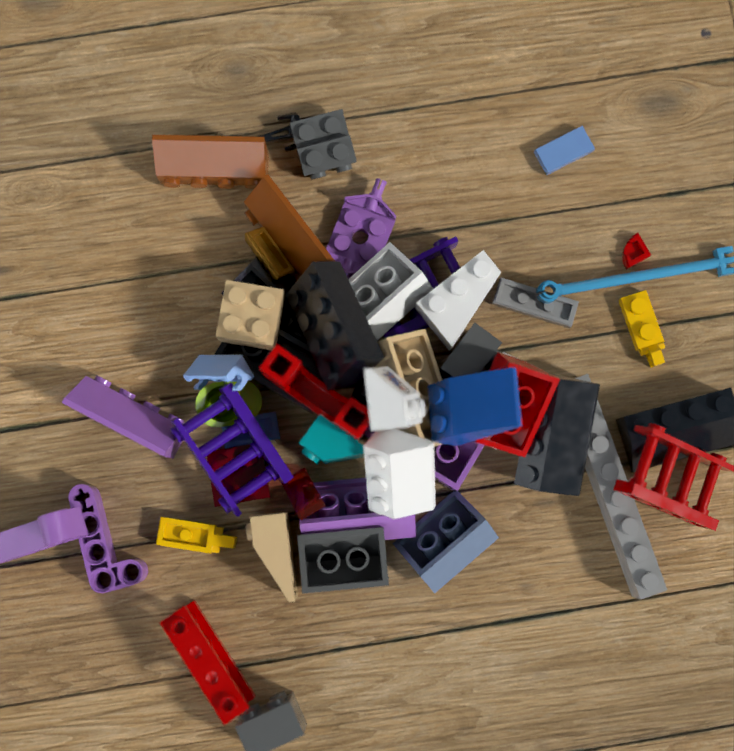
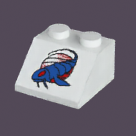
M388 366L364 369L371 431L404 428L423 422L422 417H425V403L423 399H420V394Z

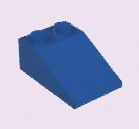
M510 367L452 377L428 385L431 438L435 443L459 446L522 427L516 368Z

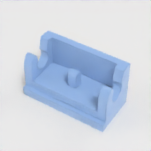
M199 355L183 377L186 381L199 379V382L194 386L195 390H201L209 381L237 382L232 390L239 391L243 389L248 380L253 379L254 375L242 355Z

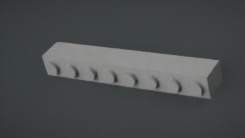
M588 374L575 378L591 382ZM597 399L585 469L631 596L641 600L667 591V587L635 500L613 490L617 479L627 481Z

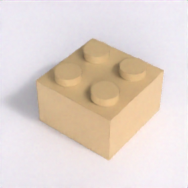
M226 280L216 338L220 342L273 350L278 340L285 301L284 290Z

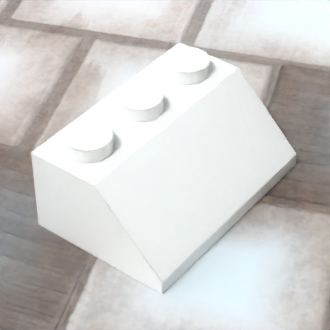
M391 242L348 279L376 340L381 338L412 310L420 299L433 290L423 272Z
M397 429L376 430L364 445L369 510L392 519L433 510L436 507L434 442Z

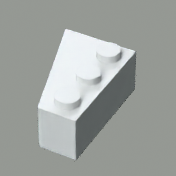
M484 250L425 295L415 305L417 312L449 351L501 273Z

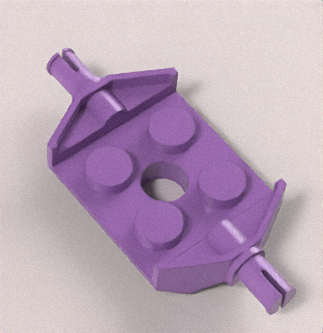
M376 178L371 193L345 197L344 205L326 248L335 261H340L348 279L386 246L396 221V215L381 197L387 182L384 180L381 182L379 178ZM358 231L365 232L368 240L364 244H357L352 239L354 233Z

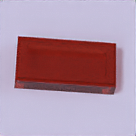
M305 467L292 474L294 478L285 484L281 483L300 520L326 506Z

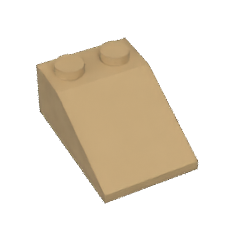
M289 513L250 517L251 523L246 524L248 541L253 540L254 549L287 600L295 602L298 598Z

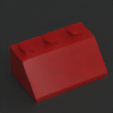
M497 352L489 371L510 367L516 368L522 427L475 440V442L526 457L560 379L523 360Z

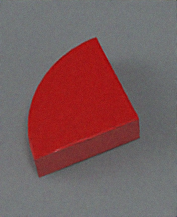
M638 232L627 241L623 249L622 260L626 270L652 256Z

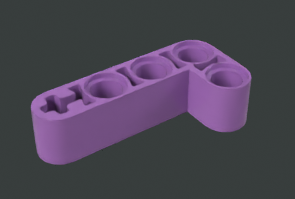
M87 484L74 486L68 495L70 508L81 507V510L94 508V512L83 513L82 511L85 525L91 516L97 521L95 531L90 532L87 529L88 535L78 538L91 588L97 593H107L144 581L148 575V566L142 559L133 558L117 562L99 490L95 486ZM84 493H89V498L85 499V501L80 500V496H83ZM96 544H100L104 549V555L100 560L96 559L93 555V548ZM130 564H135L139 569V575L136 579H131L127 574V568ZM102 572H107L111 577V583L108 587L100 583Z
M81 507L51 512L37 517L38 520L0 532V564L87 536L88 532Z

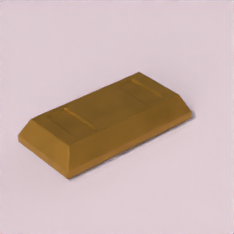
M264 227L244 234L245 241L272 279H279L295 271Z

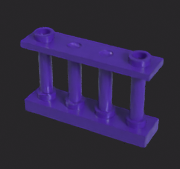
M456 236L448 239V237L441 238L433 244V248L409 259L423 272L433 289L439 284L427 263L428 261L442 255L451 274L461 268L452 252V249L456 248L458 244ZM414 307L410 310L411 320L402 325L400 321L397 322L383 335L382 339L426 329L429 325Z
M231 382L218 389L222 394L218 397V401L182 424L178 418H173L171 422L174 427L170 430L179 443L185 441L222 496L218 501L225 512L228 514L232 511L238 517L242 513L236 504L271 480L276 481L278 479L279 482L285 484L294 476L239 393L232 390L234 385ZM232 409L237 417L234 420L235 424L198 448L189 433L223 410L229 411ZM240 433L243 435L248 433L253 441L250 443V447L216 471H213L205 457ZM256 456L258 458L263 456L268 464L265 467L266 470L229 495L221 480Z

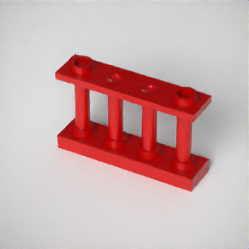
M649 423L648 427L635 425L634 431L647 437L634 477H630L629 482L617 479L613 490L694 526L716 531L719 520L708 516L709 510L707 508L720 470L734 472V466L726 462L727 457L716 453L708 454L664 433L666 429L653 423ZM659 442L667 446L668 449L655 487H651L650 490L646 488L647 483L645 479ZM680 452L689 456L676 496H672V499L667 497L668 492H666ZM699 462L708 465L709 468L697 504L690 508L688 507L689 501H687Z
M195 600L159 622L223 725L250 708L248 702L256 697L255 693Z

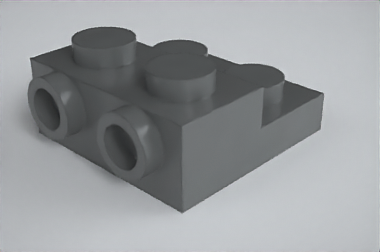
M342 109L290 123L304 176L310 175L311 180L327 176L326 170L336 168L337 173L353 169L352 164L356 163L357 160Z

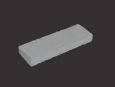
M505 278L499 279L492 305L570 329L572 327L579 301L560 296L552 303L544 304L537 299V296L543 292H546L548 295H553V293L547 291L536 293L537 288Z

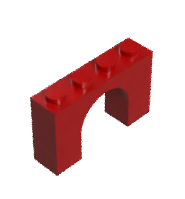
M276 344L259 369L265 378L317 415L321 414L358 442L369 428L370 417L368 408L352 397L347 399L334 390L328 391L325 384L305 369L299 359Z

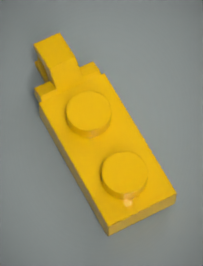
M647 290L620 298L619 304L635 350L639 351L641 356L646 355L650 368L665 363L662 349H665L664 338Z
M160 517L155 545L212 554L220 553V547L234 549L237 537L223 535L224 528L217 527V525Z

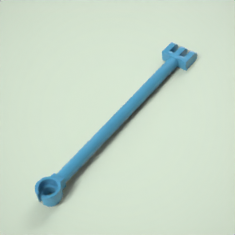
M733 246L716 248L713 250L714 258L566 284H556L553 281L547 280L537 287L536 293L543 292L545 287H551L553 295L543 292L537 296V299L544 304H549L566 294L710 269H717L718 277L733 275L734 267L727 268V265L734 263V256L725 258L724 254H730L734 252Z

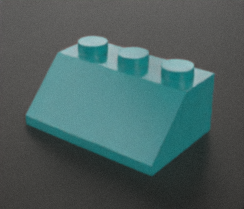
M321 414L299 442L304 448L302 453L317 465L320 461L329 464L364 458V445Z

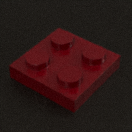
M250 444L215 450L207 456V462L213 471H216L247 450ZM256 456L221 480L229 495L266 470L265 459L263 456L260 458ZM211 482L214 507H219L221 505L218 499L222 496ZM266 483L239 503L270 498L269 483Z

